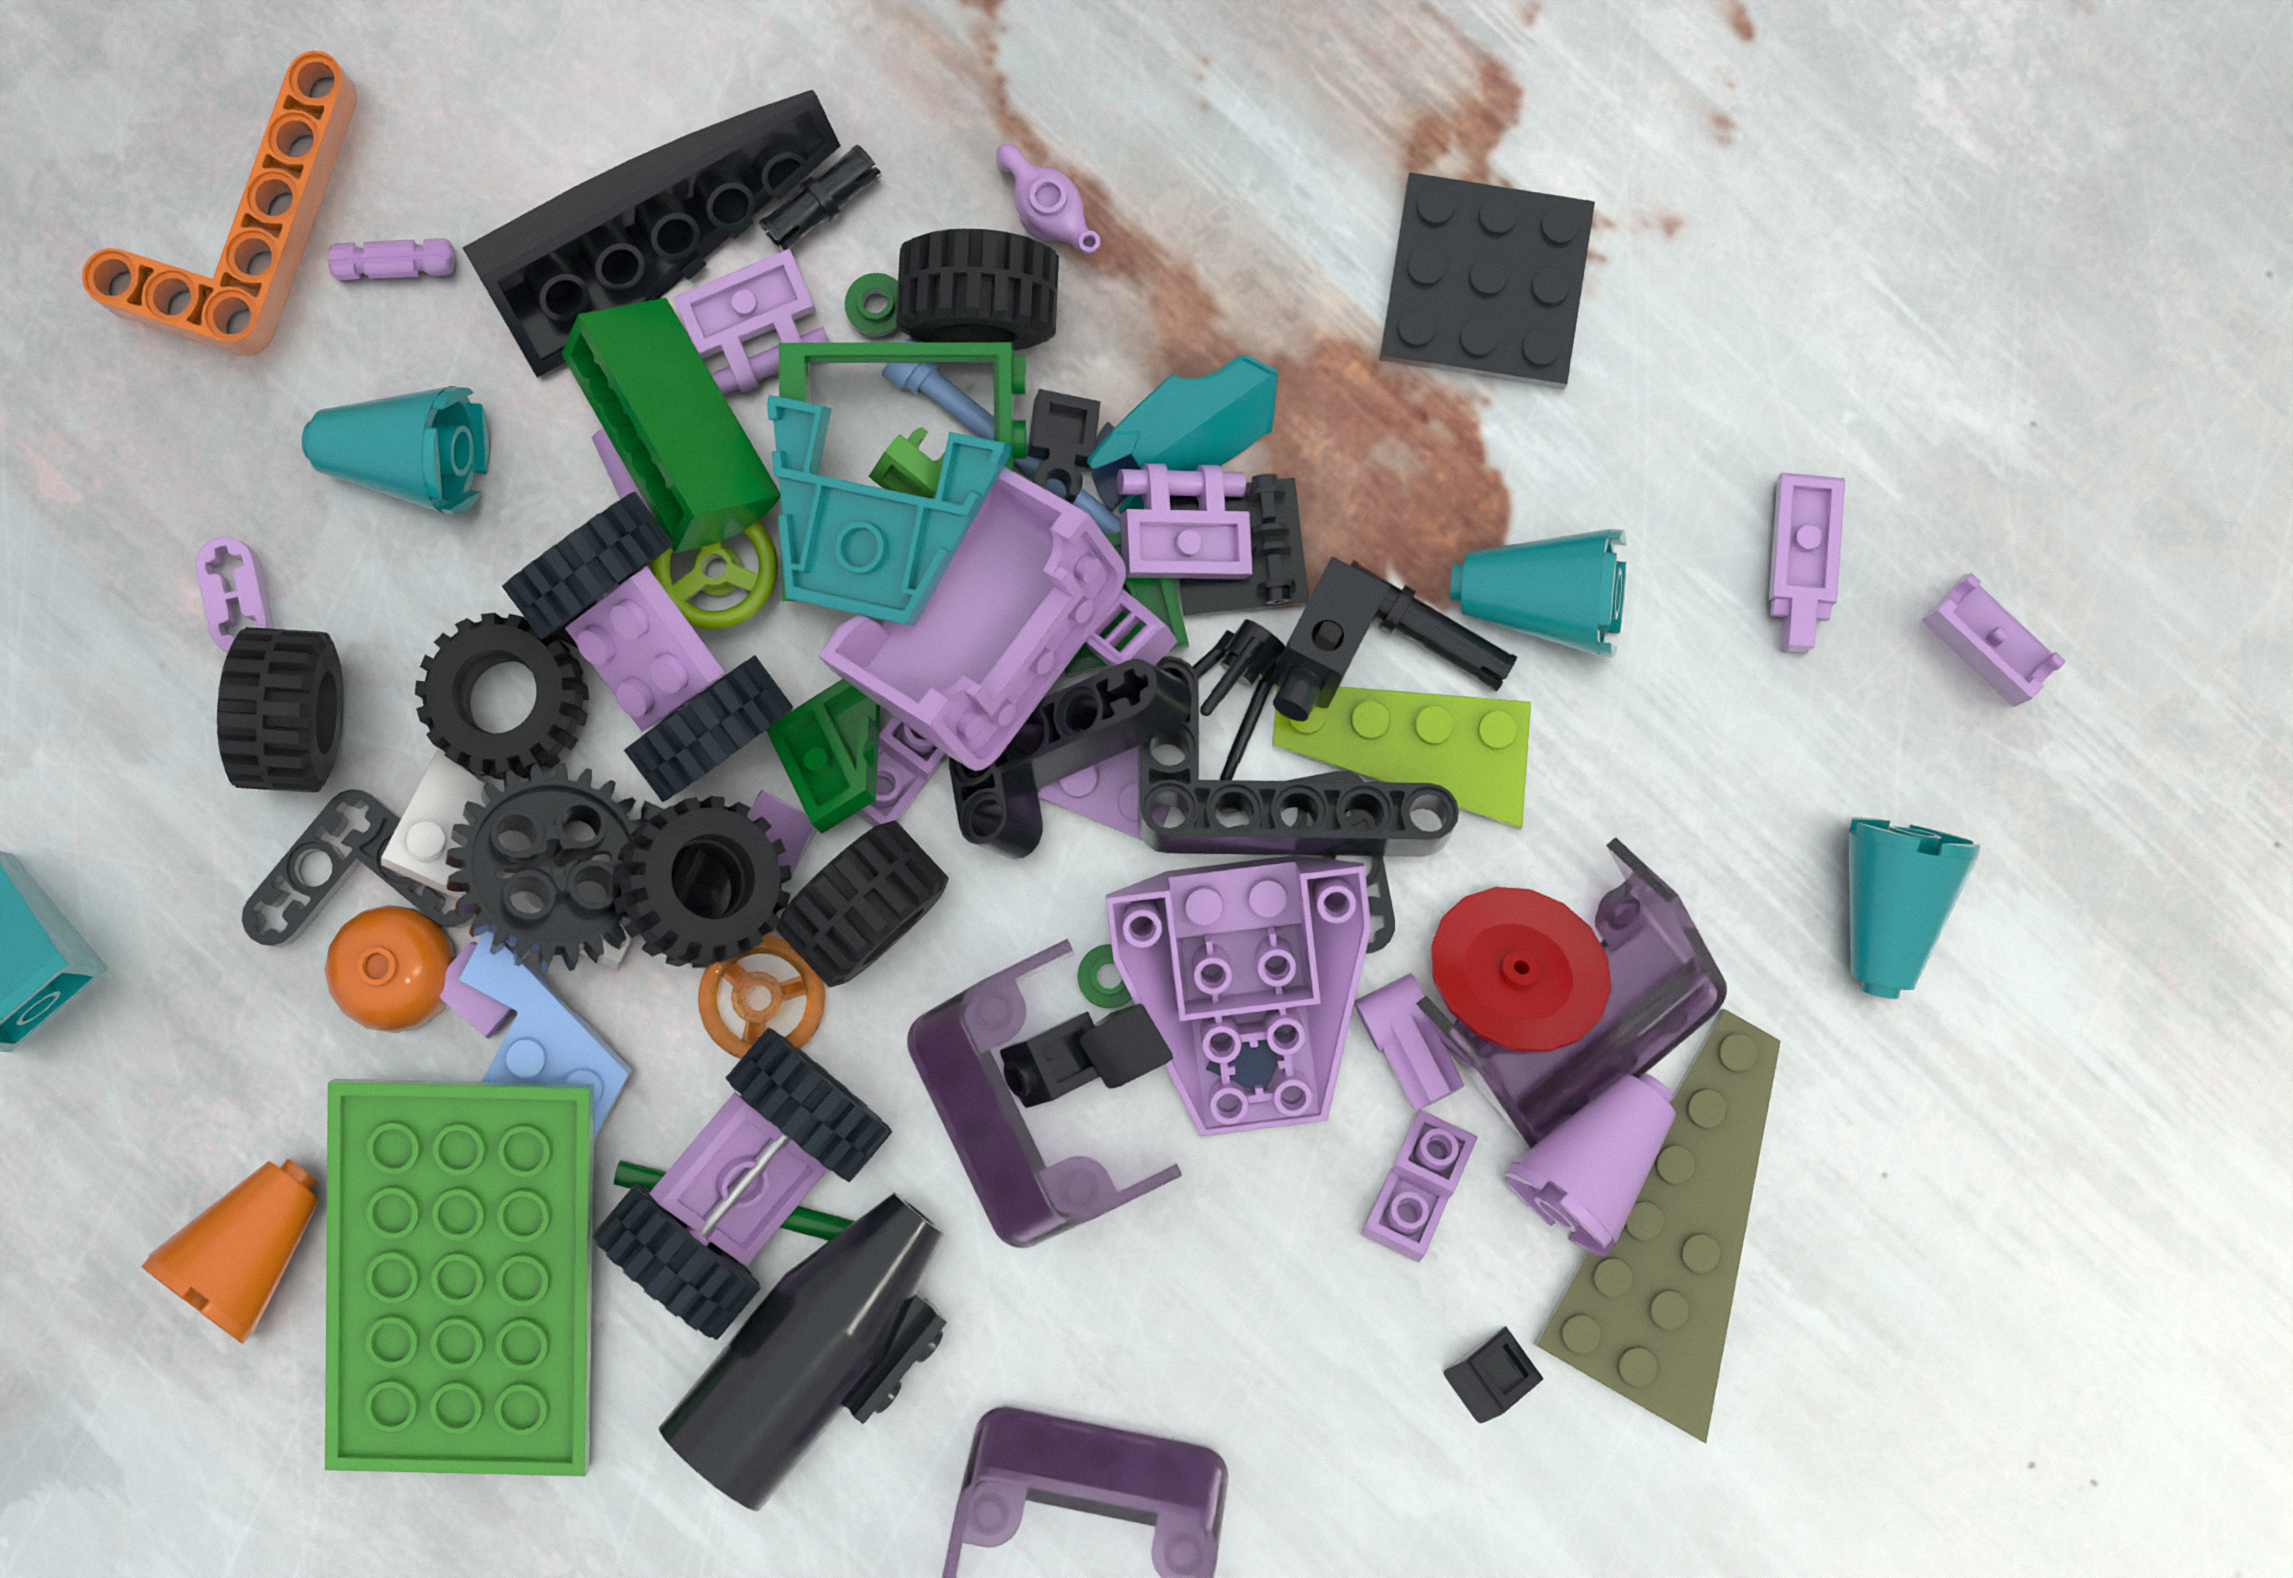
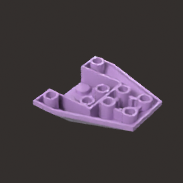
M1292 855L1166 871L1105 895L1114 963L1135 1005L1141 1003L1145 1007L1173 1053V1059L1166 1063L1165 1066L1200 1137L1327 1121L1371 931L1364 864ZM1275 1032L1283 1033L1288 1036L1281 1037L1278 1036ZM1267 1039L1269 1047L1275 1053L1280 1054L1276 1055L1277 1066L1266 1091H1263V1085H1255L1254 1091L1230 1080L1229 1075L1236 1074L1234 1061L1232 1060L1240 1053L1242 1042H1249L1251 1048L1258 1047V1040ZM1210 1060L1219 1063L1221 1076L1206 1070Z

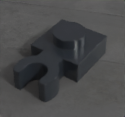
M1039 389L1034 399L1027 456L1045 460L1039 465L1031 482L1045 489L1048 479L1061 481L1066 488L1065 501L1074 504L1083 485L1082 474L1077 466L1089 468L1090 465L1087 463V460L1095 450L1101 401Z

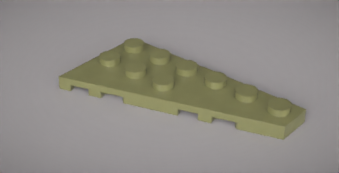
M1720 1009L1673 1093L1674 1098L1670 1101V1105L1674 1108L1676 1117L1616 1245L1612 1247L1605 1257L1594 1255L1587 1250L1585 1251L1534 1342V1345L1705 1444L1707 1443L1781 1043L1779 1039L1726 1009Z

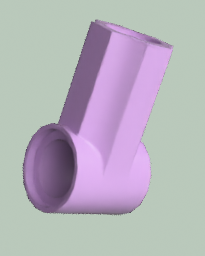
M1412 973L1355 1000V1008L1371 1041L1379 1053L1384 1051L1414 1112L1449 1096L1465 1086L1448 1050L1444 1047L1434 1027L1437 1021L1431 1006Z

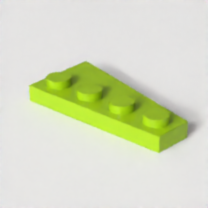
M1276 686V694L1280 688L1279 686ZM1339 686L1329 707L1320 708L1315 705L1306 721L1291 720L1275 709L1272 738L1273 748L1379 782L1432 783L1441 785L1452 793L1457 800L1459 810L1481 815L1518 830L1522 829L1531 702Z

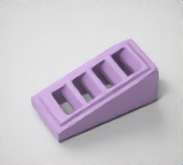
M1122 589L1114 604L1092 631L1084 645L1111 668L1136 658L1156 665L1178 641L1165 623ZM1122 611L1125 612L1127 616L1105 639L1101 638L1099 635ZM1137 624L1141 626L1142 629L1120 652L1115 649Z

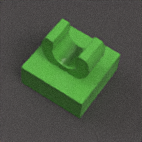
M923 427L913 431L908 439L899 434L884 451L868 477L883 489L934 499L937 493L945 452L940 459L933 461L919 450L920 444L928 433Z

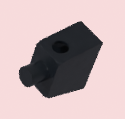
M1331 557L1284 648L1271 678L1273 683L1280 687L1273 700V706L1280 714L1291 720L1302 722L1308 719L1315 705L1320 708L1329 707L1390 585Z

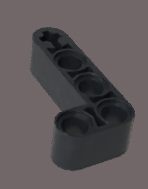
M1137 658L1127 660L1043 698L1001 755L985 769L974 771L954 758L949 757V770L958 823L963 837L972 844L1014 860L1025 858L1031 854L1038 846L1043 833V820L1037 789L1179 727L1187 718L1192 705L1191 692L1188 685L1180 678L1145 660Z

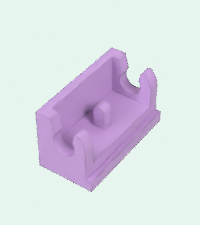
M1972 573L1965 574L1922 621L2013 707L2033 699L2044 687L2041 683L2053 671L2061 668L2066 661L2057 652H2050L1979 585L1981 581Z

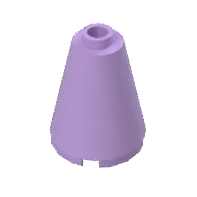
M1642 1073L1639 1078L1625 1074L1516 1159L1504 1174L1509 1177L1506 1181L1522 1202L1547 1224L1552 1226L1556 1221L1566 1229L1573 1231L1568 1238L1570 1241L1594 1255L1605 1257L1612 1247L1616 1245L1676 1117V1112L1670 1105V1101L1674 1098L1673 1094L1664 1084L1649 1074Z

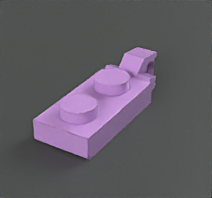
M1781 473L1777 477L1769 601H1772L1771 616L1784 617L1782 651L1808 653L1810 648L1813 649L1815 647L1816 621L1830 620L1831 608L1837 602L1845 478Z

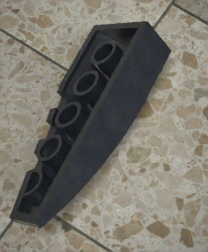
M809 90L723 120L634 157L572 187L462 248L536 377H539L565 363L561 353L578 314L656 300L663 296L684 276L690 280L707 265L704 258L729 236H732L734 239L739 237L754 223L751 217L772 198L782 199L841 145L817 94L813 90Z

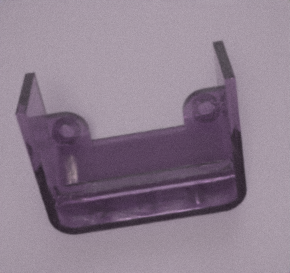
M1616 837L1606 847L1626 881L1618 888L1609 891L1602 898L1595 916V928L1602 939L1600 944L1608 956L1612 990L1602 1019L1579 1042L1547 1053L1511 1051L1476 1036L1458 1019L1453 1024L1427 996L1416 1003L1448 1052L1530 1148L1625 1074L1639 1078L1642 1073L1649 1071L1712 1018L1722 1006L1727 995V983L1679 895Z
M1068 939L977 982L921 1014L912 1023L907 1036L909 1054L993 1230L1004 1243L1016 1248H1029L1040 1244L1182 1176L1177 1163L1174 1162L1116 1190L1107 1170L1102 1164L1086 1156L1069 1157L1047 1168L990 1049L1015 1037L1025 1023L1027 1014L1026 1003L1017 983L1074 956L1075 953Z
M1003 1404L995 1406L981 1416L973 1433L955 1510L942 1578H959L965 1543L981 1547H996L1009 1541L1019 1529L1025 1500L1155 1526L1151 1557L1154 1568L1161 1578H1214L1229 1482L1226 1462L1216 1449L1204 1443L1016 1405Z

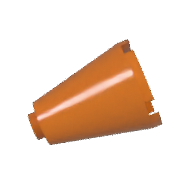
M286 1159L280 1168L268 1161L151 1252L141 1268L243 1344L250 1334L253 1335L320 1201L311 1192L318 1181L289 1159Z

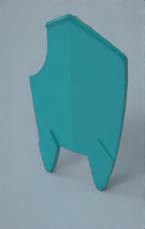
M1249 355L1236 356L1222 368L1205 376L1183 378L1172 373L1104 438L1089 456L1087 463L1092 468H1098L1131 454L1140 470L1146 463L1165 464L1167 470L1196 471L1199 465L1221 466L1247 449L1263 435L1272 432L1278 370ZM1129 495L1120 506L1119 513H1123L1126 509H1144V501L1141 495Z

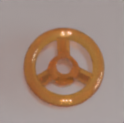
M764 935L762 937L764 941L752 950L719 964L718 962L708 966L701 978L698 991V1007L702 1023L711 1039L721 1049L736 1058L741 1059L765 1031L767 1022L779 1015L785 1001L806 995V1007L802 1019L796 1028L785 1036L795 1047L799 1049L804 1047L814 1036L822 1021L826 997L824 982L784 938ZM755 954L774 955L790 963L800 976L780 982L774 976L764 972L748 973L737 961ZM723 977L734 986L731 993L733 1009L739 1017L746 1021L742 1039L727 1028L718 1010L717 993ZM765 986L771 993V1002L764 1010L757 1011L750 1004V994L756 987Z

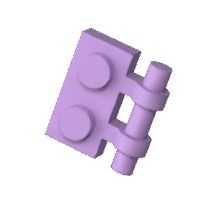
M790 248L673 297L692 343L701 358L704 359L724 351L730 366L711 373L723 396L738 389L741 390L742 394L760 387L758 381L779 373V345L748 358L742 346L744 341L776 328L782 343H830L824 327L800 336L794 324V320L816 312V309Z
M1148 463L1144 464L1141 470L1120 469L1117 475L1119 495H1141L1144 501V509H1126L1120 514L1122 559L1126 566V577L1246 579L1252 575L1250 513L1246 511H1225L1224 498L1244 496L1246 489L1245 474L1243 472H1222V468L1219 465H1199L1196 471L1167 470L1165 464ZM1170 496H1195L1199 503V511L1170 510Z

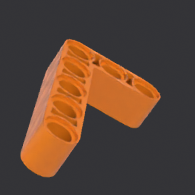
M312 50L300 54L288 67L213 279L121 249L106 248L90 256L83 267L82 281L84 289L90 297L118 317L232 354L252 356L266 349L274 338L356 106L357 92L355 84L337 61L325 52ZM325 77L335 78L334 86L324 97H309L310 89L316 81ZM303 135L314 136L313 145L307 153L298 157L289 156L290 146L295 139ZM282 193H292V204L287 211L277 216H270L268 214L269 205L273 198ZM271 251L272 258L268 268L260 274L248 275V263L251 258L259 252ZM129 271L131 273V280L127 289L119 295L110 296L109 286L112 279L119 273ZM190 291L191 298L187 308L179 314L169 315L168 304L171 298L178 292ZM239 310H250L251 317L247 327L240 333L228 334L227 323L231 315Z

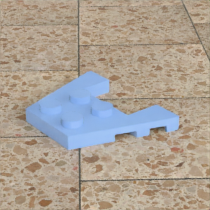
M488 930L482 934L458 980L517 1011V1016L482 1082L593 1084L594 1143L632 1069L577 1011L573 1013L548 987V981L532 965L528 966L525 961L520 966L514 965L515 951L508 944L495 955L490 953L494 934Z

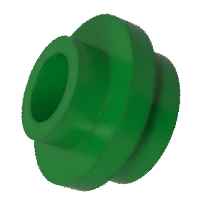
M869 273L859 277L852 283L846 293L845 311L855 329L865 335L875 337L888 335L898 329L896 324L898 281L887 274ZM876 293L884 295L888 299L884 310L872 313L865 309L864 303L870 295Z
M1112 944L1100 945L1090 950L1083 957L1079 965L1077 979L1080 990L1085 998L1096 1006L1102 1008L1121 1007L1132 1000L1123 979L1118 986L1110 989L1102 987L1097 981V972L1103 965H1115Z

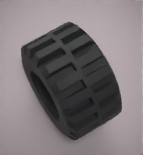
M988 229L939 230L905 241L901 245L899 255L897 328L906 333V335L921 342H1012L1014 350L1030 348L1049 341L1056 334L1059 255L1051 247L1029 237Z
M495 612L481 614L482 621L476 623L466 618L455 624L459 632L452 637L443 632L433 642L440 648L434 658L425 654L420 665L427 673L425 681H416L415 695L423 700V706L416 708L419 721L427 725L430 730L426 734L434 746L445 752L444 756L482 776L488 775L495 779L504 780L506 771L512 770L516 775L525 779L529 778L531 766L534 763H538L540 767L546 766L551 769L561 761L557 755L565 747L572 750L579 740L573 736L577 726L585 727L588 713L582 707L583 700H589L588 686L581 680L580 675L584 672L579 661L570 654V649L552 633L541 640L523 616L509 613L508 618H503ZM504 662H519L525 665L534 676L536 683L534 706L528 717L517 727L502 733L486 732L477 726L472 716L470 701L474 685L479 677L489 668Z
M246 627L241 629L233 640L223 665L219 684L217 737L224 770L229 782L236 788L317 793L325 785L338 754L344 703L340 659L334 642L327 632Z
M709 796L703 801H698L697 797L684 799L672 807L670 805L641 824L631 834L632 840L622 846L617 857L623 863L621 868L613 872L612 886L621 887L622 896L613 901L617 914L626 911L631 923L623 927L630 938L640 934L646 940V943L641 948L652 957L663 953L667 955L665 963L680 967L686 963H692V968H704L718 962L719 964L752 950L764 941L762 939L764 935L775 930L781 921L776 915L777 911L786 908L788 905L790 893L782 891L781 886L782 883L791 880L790 865L779 866L777 856L786 852V849L781 839L771 843L766 837L765 833L772 826L763 816L752 822L747 818L751 808L740 802L727 807L725 806V797ZM694 847L705 850L714 855L725 867L730 879L731 896L728 907L721 917L717 919L700 917L685 908L677 898L672 885L671 870L675 856L682 848Z
M896 820L879 824L864 833L839 853L800 890L782 912L781 921L777 925L776 931L828 987L838 986L847 983L859 975L901 939L940 899L949 877Z

